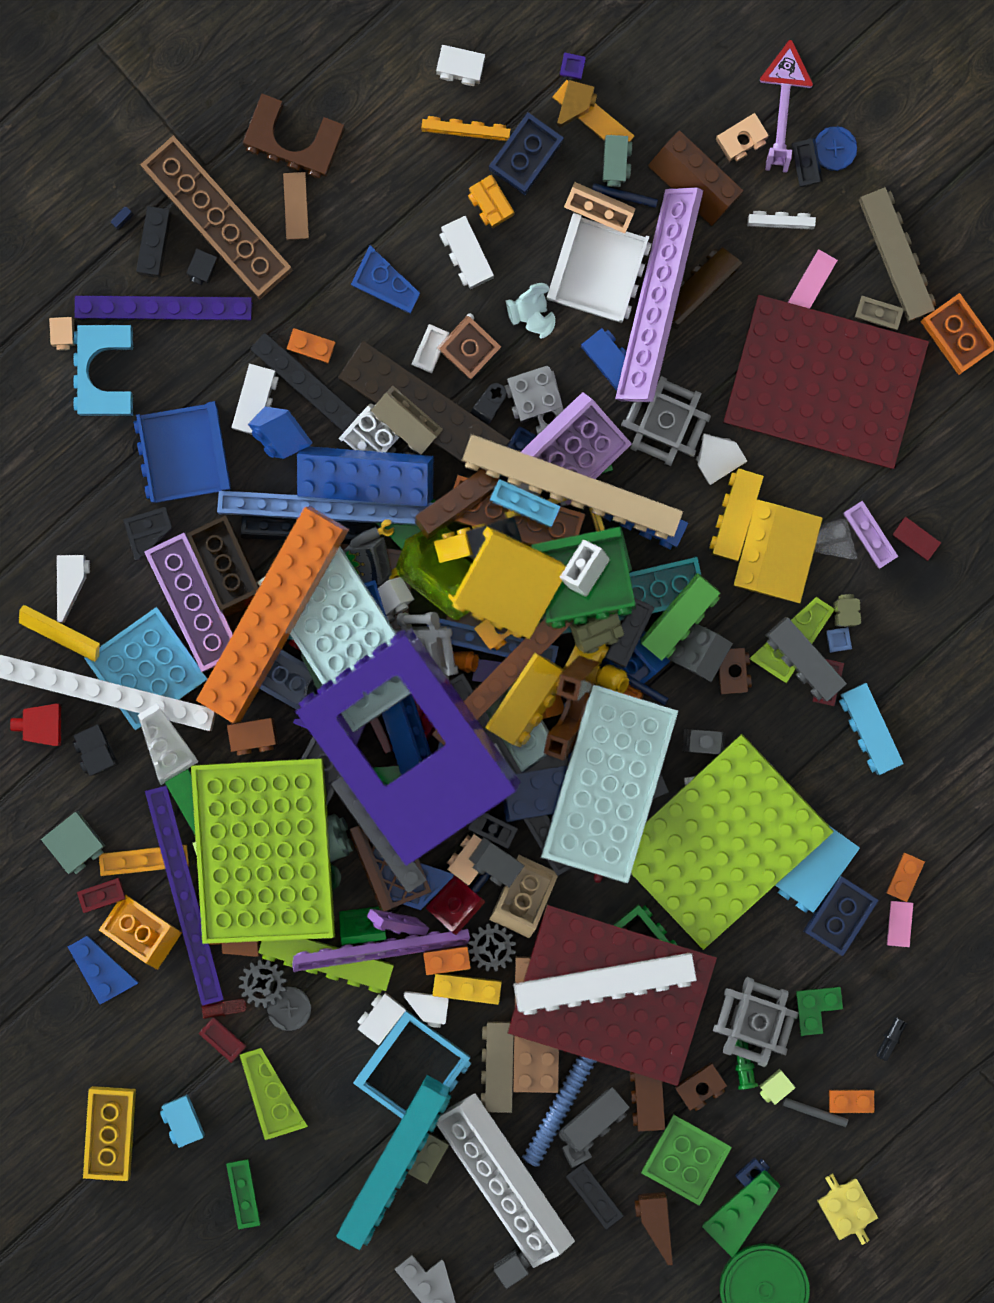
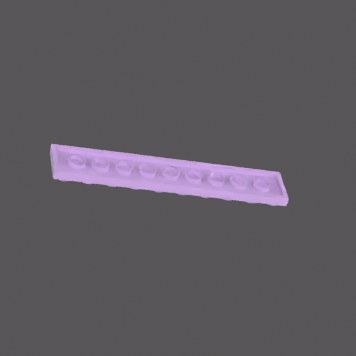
M699 188L665 189L615 399L621 402H653L703 194V190Z

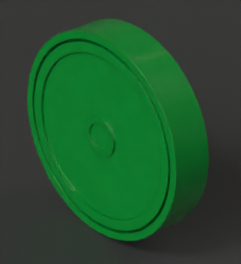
M754 1244L738 1251L725 1265L719 1285L722 1303H808L809 1281L803 1266L791 1252L774 1244Z

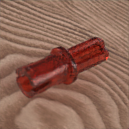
M245 999L225 1002L221 1000L219 1003L201 1005L203 1019L221 1015L226 1017L227 1014L245 1012Z

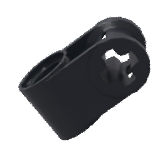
M499 383L491 384L474 405L470 414L489 425L498 412V408L505 400L506 390L503 385ZM500 388L502 397L492 399L493 394L490 391Z

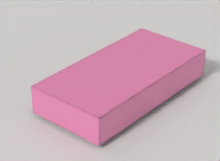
M890 901L887 945L910 947L913 903Z

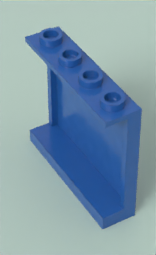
M215 401L208 402L205 405L136 415L137 420L134 421L135 433L140 434L141 442L137 443L139 455H143L145 463L141 464L143 477H147L148 486H145L146 498L151 499L152 503L231 490L218 408Z

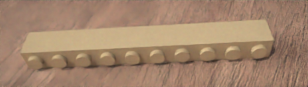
M474 435L470 436L462 461L466 462L465 467L476 471H478V468L487 470L486 474L498 479L500 475L507 477V482L520 486L521 483L529 485L528 490L539 494L543 490L551 493L549 497L562 502L563 498L570 500V505L583 509L584 506L592 508V513L604 517L605 513L614 516L613 521L625 524L626 521L634 524L633 528L644 532L647 529L656 531L655 536L666 540L668 536L674 537L683 511Z

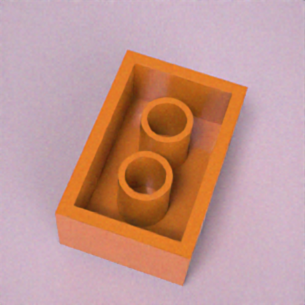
M960 293L920 321L958 375L994 351V340Z

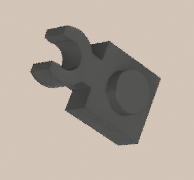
M557 1133L559 1139L566 1143V1146L561 1149L571 1168L592 1158L589 1150L576 1152L561 1133Z

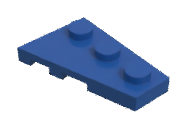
M369 245L351 286L411 314L420 293Z
M89 936L68 946L99 1004L108 1001L139 983Z

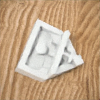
M703 433L702 445L696 460L698 461L699 469L710 485L747 462L735 441Z

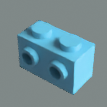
M188 1094L162 1106L163 1110L160 1111L164 1123H169L171 1128L169 1136L173 1144L177 1143L180 1148L205 1136Z

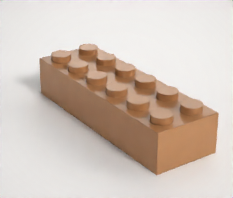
M516 956L515 983L523 982L531 957ZM514 1036L513 1092L558 1093L559 1049Z

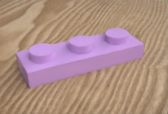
M863 501L843 513L879 569L898 557Z

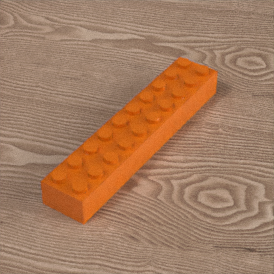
M304 507L196 701L232 723L241 722L349 529L313 507Z

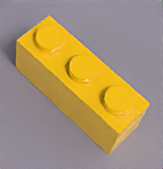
M438 973L435 974L433 996L499 1005L502 981Z

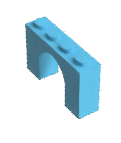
M77 325V331H74V344H77V353H74V366H77V375H74V388H77V397H74V410H77V414L80 416H133L132 392H107L99 390L92 384L89 377L91 361L100 352L105 350H133V327L131 325Z

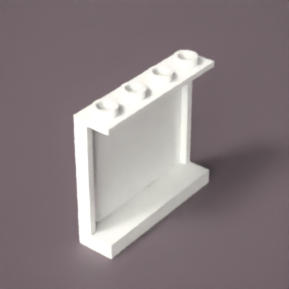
M573 213L549 288L547 300L622 323L624 318H629L632 306H629L628 303L630 297L635 298L639 286L635 285L637 276H642L645 264L641 263L643 255L648 256L652 243L648 242L649 236L643 237L627 231L622 233L604 224L582 218V215Z

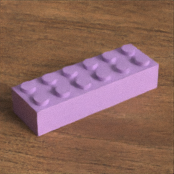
M182 533L144 551L201 672H206L215 667L234 632L227 618L218 608L186 533Z

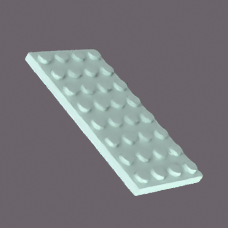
M341 547L338 548L290 633L322 684L329 680L335 682V677L348 667L351 670L354 669L353 665L366 654L371 657V652L385 641L387 644H390V639L396 634ZM264 578L257 582L259 586L262 584ZM394 676L368 695L364 691L365 697L341 714L351 730L355 732L411 693L399 676Z
M593 685L541 857L628 883L677 717V710Z

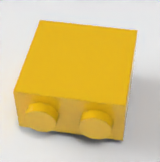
M485 523L472 526V529L484 526ZM470 527L456 530L458 535H455L454 531L442 534L441 540L434 541L439 563L473 555L466 534Z

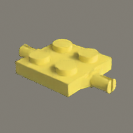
M834 1174L825 1177L831 1190L817 1201L837 1238L841 1240L850 1234L856 1233L861 1245L870 1241L864 1228L867 1224L878 1219L858 1180L853 1179L846 1184L839 1185Z

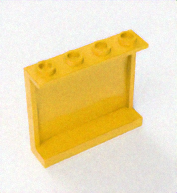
M487 526L483 533L486 537L483 546L455 596L449 594L448 597L453 602L452 606L462 612L468 610L472 612V616L481 621L484 618L490 620V624L498 629L507 628L510 630L509 633L517 638L524 636L530 639L562 582L560 576L566 566L561 561Z

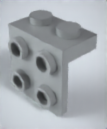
M548 366L508 378V385L504 386L508 398L512 397L515 406L511 407L514 418H519L521 423L529 421V418L557 410L562 406L551 369Z

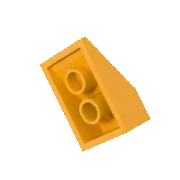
M125 894L126 900L116 903L99 931L144 963L158 970L182 932Z

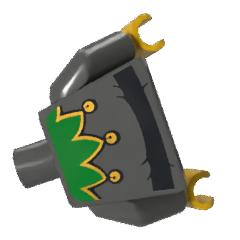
M389 519L381 523V528L377 529L374 527L353 538L350 545L343 551L363 583L375 580L377 586H381L387 580L403 578L401 576L403 575L402 568H394L391 572L384 537H380L381 534L385 536L393 534L394 528L389 530L384 528L391 524Z

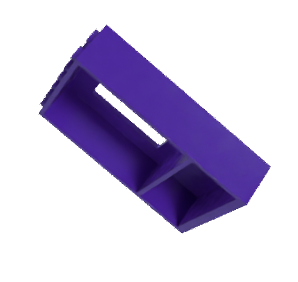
M412 628L407 632L402 629L390 639V644H387L385 641L371 652V657L368 654L363 656L353 665L354 669L351 670L348 667L335 677V682L329 680L317 690L318 694L310 693L298 703L300 708L296 711L406 866L510 796L521 783ZM399 676L444 739L446 745L389 785H385L341 725L337 716L364 698V691L368 695L392 677Z

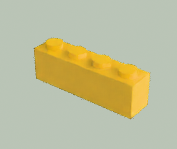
M739 468L736 473L732 472L728 484L732 488L730 494H725L722 506L726 507L724 515L719 514L716 527L719 528L717 537H712L709 547L713 549L712 555L738 562L764 476Z

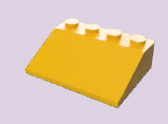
M756 499L734 586L801 603L823 518Z

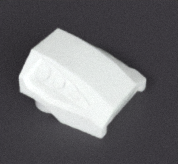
M370 403L339 437V440L346 442L354 450L387 452L399 437L384 422L376 419L374 413L371 412L375 405Z

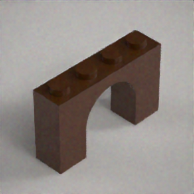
M261 94L243 140V145L247 147L246 151L258 155L259 152L266 154L267 159L279 163L280 160L287 162L288 167L297 171L300 168L308 170V174L315 178L327 177L345 130L344 124L323 117L316 138L308 148L297 152L288 151L276 142L274 136L275 126L283 108V102Z
M579 655L561 673L556 694L566 697L567 701L558 723L547 734L543 754L564 761L573 751L584 710L592 687L596 682L600 662Z

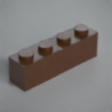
M485 469L479 470L415 516L416 525L427 539L431 538L490 496L498 483V478L487 475V470Z
M630 1071V1082L635 1081V1090H631L632 1104H636V1112L632 1113L633 1126H637L638 1131L665 1130L662 1081Z

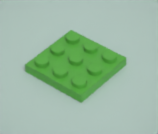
M673 1114L641 1173L700 1206L732 1147Z

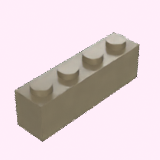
M487 1021V1026H483L482 1040H487V1048L482 1049V1062H486V1071H482L481 1084H486V1093H481V1102L487 1112L512 1113L514 1035L507 1033L510 1025L509 1021Z

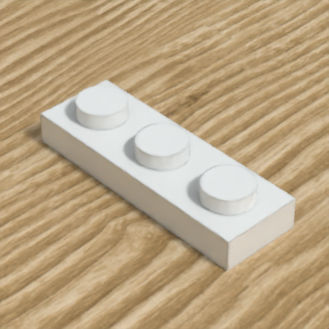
M753 211V214L748 216L747 226L814 229L816 217H810L811 214L808 213L788 216L787 212H775V215H766L765 211Z

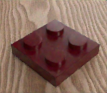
M454 875L426 909L453 934L457 935L485 901Z

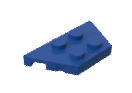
M374 849V857L384 861L378 851ZM377 862L378 867L380 869L382 864ZM420 863L431 892L403 904L421 910L453 878V873ZM385 865L381 873L382 877L392 882L394 874ZM396 878L394 883L399 886H402ZM385 883L387 889H389L390 884ZM423 883L412 891L418 893L425 890ZM395 886L392 887L390 892L391 899L394 902L401 900L404 894V890ZM407 893L406 897L411 896L413 894Z

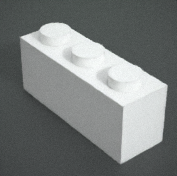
M466 216L441 227L443 233L439 235L444 246L449 245L452 251L449 256L453 265H459L462 273L458 275L464 286L468 285L472 289L494 278Z
M249 364L232 424L233 430L252 435V430L248 423L265 406L271 407L273 398H270L271 390H276L279 377H276L274 370Z

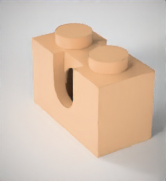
M754 113L716 137V141L729 162L734 159L737 162L748 155L746 151L752 147L757 150L766 144L765 140L769 135ZM739 135H746L749 138V143L742 145L737 137Z

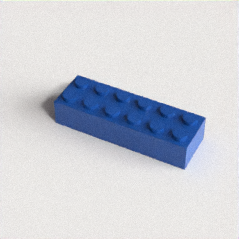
M306 447L297 453V496L428 506L433 499V456Z

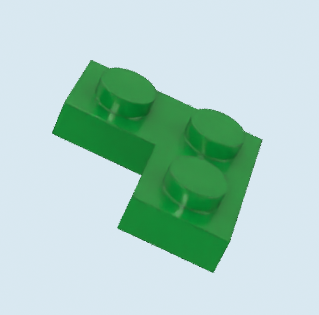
M841 987L796 991L800 1035L823 1034L821 1011L843 1009Z

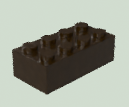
M224 515L187 533L186 536L213 597L225 618L249 607L260 586L228 517Z

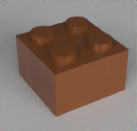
M274 718L227 725L231 752L237 751V755L250 754L253 748H259V752L274 750L273 745H278Z

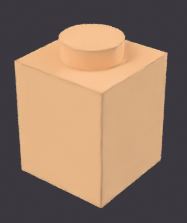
M72 317L49 318L51 345L56 347L57 350H70V346H75L74 319Z

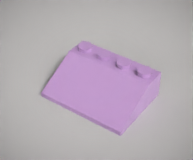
M582 392L521 453L596 479L632 443L593 399ZM570 500L564 501L567 505L571 503Z

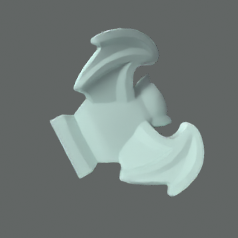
M537 283L531 285L530 289L520 295L516 301L510 299L505 301L508 315L513 325L518 324L520 321L526 322L527 330L538 333L540 338H544L553 331L555 316L553 312H550L546 317L541 315V312L547 311V301L544 293L549 291V287L545 283Z

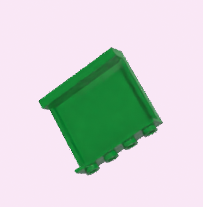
M620 527L532 544V548L561 561L566 567L583 540L601 548L610 559L587 597L569 589L563 581L561 582L545 610L548 627L552 626L553 629L566 626L565 623L569 622L583 624L588 622L587 619L594 617L597 620L610 618V614L618 613L619 616L632 613V610L636 609Z

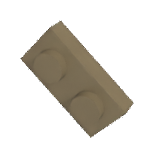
M861 296L854 318L897 331L904 308Z

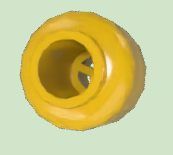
M610 664L605 665L602 669H598L596 686L622 694L626 691L629 679L624 670Z

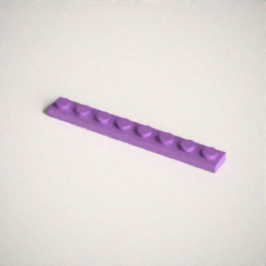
M461 929L457 935L451 931L446 933L435 931L427 934V936L410 935L400 940L389 938L381 943L371 941L365 942L361 946L344 945L340 949L335 950L324 948L315 953L304 951L293 956L292 967L293 972L466 946L468 945L470 935L468 929Z

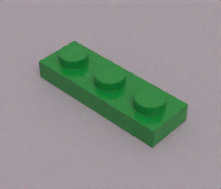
M249 1159L226 1163L238 1229L260 1226L261 1222Z

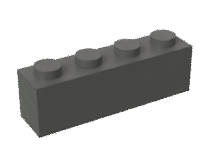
M784 617L765 634L768 638L767 644L774 651L778 649L782 653L783 657L781 659L789 668L793 666L797 670L796 676L803 684L808 683L813 688L810 692L818 701L822 699L827 702L847 684L788 617Z

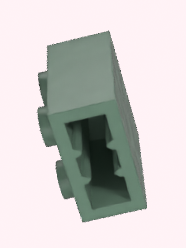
M605 136L603 182H607L608 187H620L621 183H625L626 178H630L631 164H627V156L632 154V141H628V136Z
M78 811L41 839L68 874L72 872L75 874L79 873L86 867L84 863L88 859L92 858L94 861L104 853L102 848L105 847V844Z

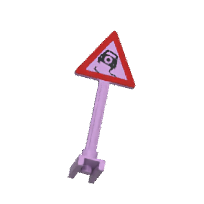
M792 40L787 42L760 78L761 83L781 85L776 143L773 144V148L769 149L765 170L769 171L772 164L783 166V172H787L791 161L792 150H787V145H785L790 87L812 88L813 86Z

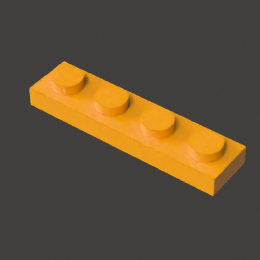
M434 116L422 119L421 128L423 132L507 141L510 138V129H506V125L493 124V127L484 126L485 123L472 121L471 124H463V121L459 119H449V122L440 121L441 118Z

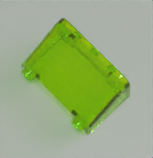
M448 527L443 528L429 539L420 531L406 539L397 562V573L405 582L453 620H458L466 616L470 611L465 610V612L454 608L452 606L453 602L448 596L449 594L455 596L472 564L464 557L439 563L434 541L441 540L442 534L451 532Z

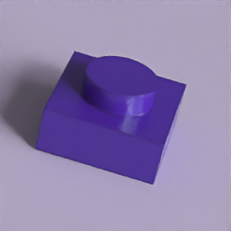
M564 53L560 76L581 80L586 57Z

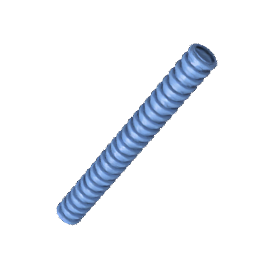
M582 1056L576 1058V1064L573 1063L572 1065L574 1068L569 1070L570 1075H567L566 1082L563 1081L562 1083L564 1085L563 1088H559L560 1093L556 1094V1100L552 1101L553 1106H550V1111L546 1112L547 1117L542 1119L543 1124H540V1129L536 1130V1137H532L533 1142L529 1143V1149L526 1148L525 1151L527 1153L526 1155L523 1154V1160L533 1166H540L539 1161L544 1159L543 1154H546V1149L550 1148L549 1143L554 1141L553 1136H556V1131L560 1130V1123L563 1124V1118L567 1117L566 1112H570V1105L573 1106V1100L577 1099L576 1094L581 1092L579 1090L580 1087L584 1086L583 1082L587 1081L586 1076L590 1075V1069L594 1068L593 1063H597V1061Z

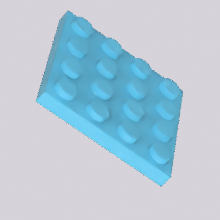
M157 607L103 644L99 649V657L95 662L86 657L84 658L99 680L180 700L208 680ZM120 708L135 730L141 727L138 717L140 713Z

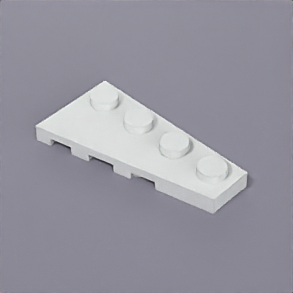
M157 703L138 715L160 785L198 763L196 756Z

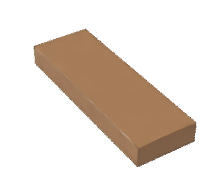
M283 173L286 239H309L306 173Z

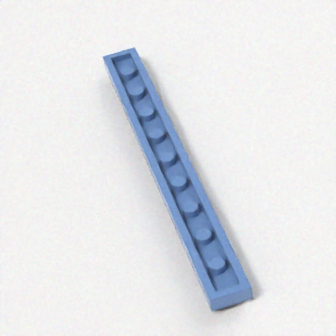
M219 491L217 513L298 519L304 507H313L334 521L382 523L384 520L389 519L391 524L416 525L415 516L433 503H429L428 506L301 497L286 494Z

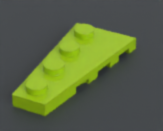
M258 1048L239 1054L264 1139L268 1140L308 1127L263 1050Z

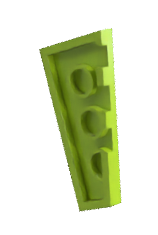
M815 597L791 621L812 644L835 609ZM767 642L750 657L751 661L784 683H787L795 671L793 666L789 668L781 659L783 657L782 653L778 649L774 651Z

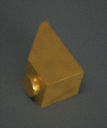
M568 81L557 122L558 127H563L586 114L590 106L594 107L597 94L594 93L593 86Z

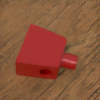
M61 704L23 709V718H11L10 730L23 731L24 741L61 746Z

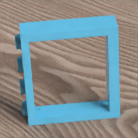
M408 1010L403 1013L353 1083L400 1118H403L406 1110L371 1086L366 1080L409 1021L461 1058L443 1082L444 1085L450 1087V1092L458 1083L456 1077L459 1073L464 1074L471 1065L469 1062L470 1055L433 1028L427 1026L426 1023Z

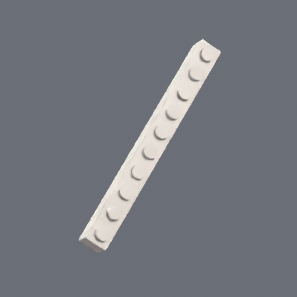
M0 655V678L137 713H142L157 703L172 722L208 731L213 729L216 712L208 707Z

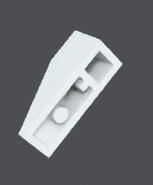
M57 555V622L65 623L86 580V573H90V561L86 560L84 555Z

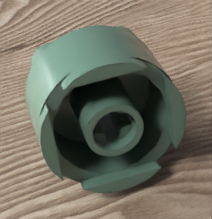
M336 814L327 816L330 862L346 857L351 851H354L353 842L348 838L345 831L348 830L347 823L343 817L339 818Z

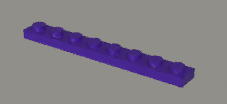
M75 296V319L252 320V298Z

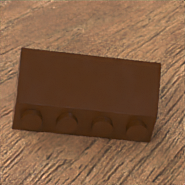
M680 130L665 144L648 165L671 189L699 188L703 190L698 214L711 226L717 222L743 193V190Z

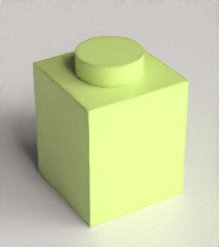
M780 1069L759 1085L762 1089L760 1092L761 1096L767 1103L772 1101L775 1105L795 1089L794 1085Z

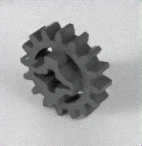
M487 923L485 930L482 927H478L480 933H472L475 940L469 941L468 944L472 945L473 948L468 950V952L474 953L475 956L471 960L472 962L479 961L478 968L486 965V971H489L490 967H494L496 972L498 971V965L506 968L505 961L512 962V958L509 955L516 953L515 950L511 949V946L516 945V942L509 940L513 934L506 935V927L499 930L497 923L494 928H491L490 924ZM494 933L500 934L505 941H499L494 938ZM486 934L484 944L477 946L479 939ZM489 937H491L494 945L499 946V948L495 949V957H493L490 950H486L490 942ZM507 949L505 956L498 960V954L501 950ZM479 954H486L490 957L491 962L485 961Z
M258 960L257 966L251 962L250 970L243 969L246 976H240L239 979L244 981V984L239 985V988L245 989L242 997H249L247 1003L251 1004L255 1001V1007L259 1008L261 1003H263L264 1008H268L269 1002L277 1005L275 999H283L280 993L281 991H287L283 984L287 983L288 980L282 979L285 972L277 971L279 969L278 964L271 967L272 961L267 960L264 965L263 960ZM261 969H268L273 973L266 976ZM253 976V983L249 986L250 978ZM261 979L266 981L269 980L265 984V989L259 987V985H261ZM277 982V988H276V991L274 992V991H273L274 983ZM261 992L266 998L259 999L254 994Z

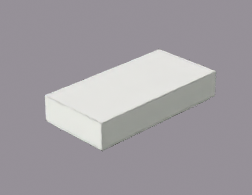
M429 324L412 365L432 374L441 354L437 347L449 335V332Z

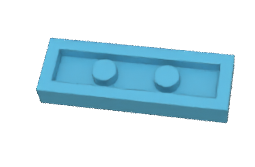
M500 479L490 498L491 502L549 528L552 527L561 507Z

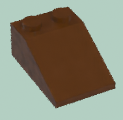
M665 1192L638 1194L639 1200L634 1201L636 1217L641 1218L642 1224L666 1263L673 1265Z

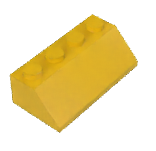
M534 653L485 728L512 745L521 748L522 745L529 741L533 728L541 723L545 710L554 703L560 675L564 669L550 659Z

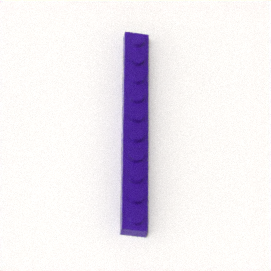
M167 786L145 791L201 1004L203 1006L224 1000L209 943H202L201 913Z

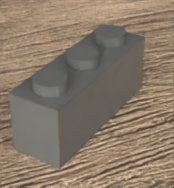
M613 1087L608 1088L559 1132L576 1152L581 1150L585 1152L594 1145L592 1140L598 1135L603 1137L611 1130L609 1126L614 1121L618 1123L627 1116L625 1111L630 1107Z

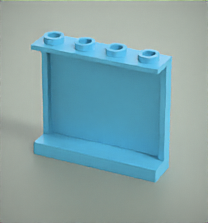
M834 830L825 841L775 885L780 889L778 893L787 900L790 897L798 902L795 906L805 913L808 910L814 913L860 848Z

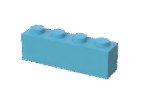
M867 683L840 694L842 697L839 700L843 711H848L851 717L848 720L853 732L857 731L860 736V740L857 741L862 752L866 751L870 758L867 760V763L872 773L876 771L877 775H880L904 764Z

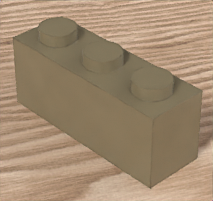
M394 386L383 395L371 410L377 420L384 422L396 436L401 437L413 451L418 452L420 455L443 430Z

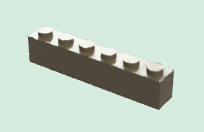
M886 187L860 197V205L901 307L904 308L903 312L907 322L935 311V299L932 293L928 294L926 289L928 282L924 273L920 274L917 267L920 265L916 253L911 252L909 247L912 244L907 232H903L901 227L903 220L900 213L894 210L892 204H895V200L891 191L887 192Z

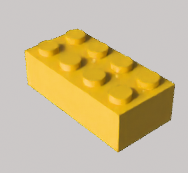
M93 1086L89 1088L84 1179L128 1181L130 1179L136 1089Z

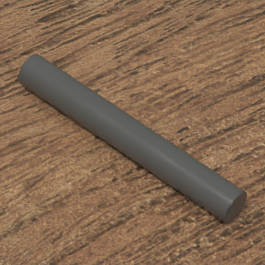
M786 1097L783 1101V1106L843 1127L847 1126V1118Z

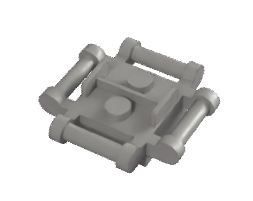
M661 376L656 387L654 400L649 403L640 426L634 424V421L643 402H633L627 418L622 421L621 426L637 433L631 445V450L642 451L665 461V464L671 466L677 450L694 457L696 453L695 447L706 422H709L711 416L696 409L702 393L698 391L692 392L666 381L667 378ZM665 389L691 400L690 405L685 404L661 392ZM692 416H694L698 420L686 446L681 444V441ZM643 436L671 447L669 453L641 442Z
M428 612L426 615H409L408 613H399L397 615V623L401 626V629H394L396 633L402 629L407 632L412 628L448 680V675L458 673V667L454 662L450 637L452 636V629L440 626L439 616L436 612ZM426 623L429 626L412 627L411 624Z
M746 977L744 980L742 993L726 988L724 992L726 997L719 1020L713 1028L714 1032L728 1036L723 1053L727 1055L734 1054L755 1061L763 1067L767 1065L771 1051L786 1056L788 1050L786 1046L794 1019H797L799 1014L785 1007L788 991L784 989L777 990L754 982V979ZM753 990L776 998L777 1003L751 996V992ZM738 999L739 1004L735 1007L730 1023L731 1029L725 1028L733 1001ZM786 1016L785 1022H784V1025H783V1028H782V1032H781V1035H780V1038H779V1041H778V1037H779V1034H780V1031H781V1027H782V1024H783V1021H784V1017ZM738 1039L763 1048L762 1052L759 1054L735 1046Z

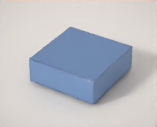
M848 627L826 631L829 653L852 649Z

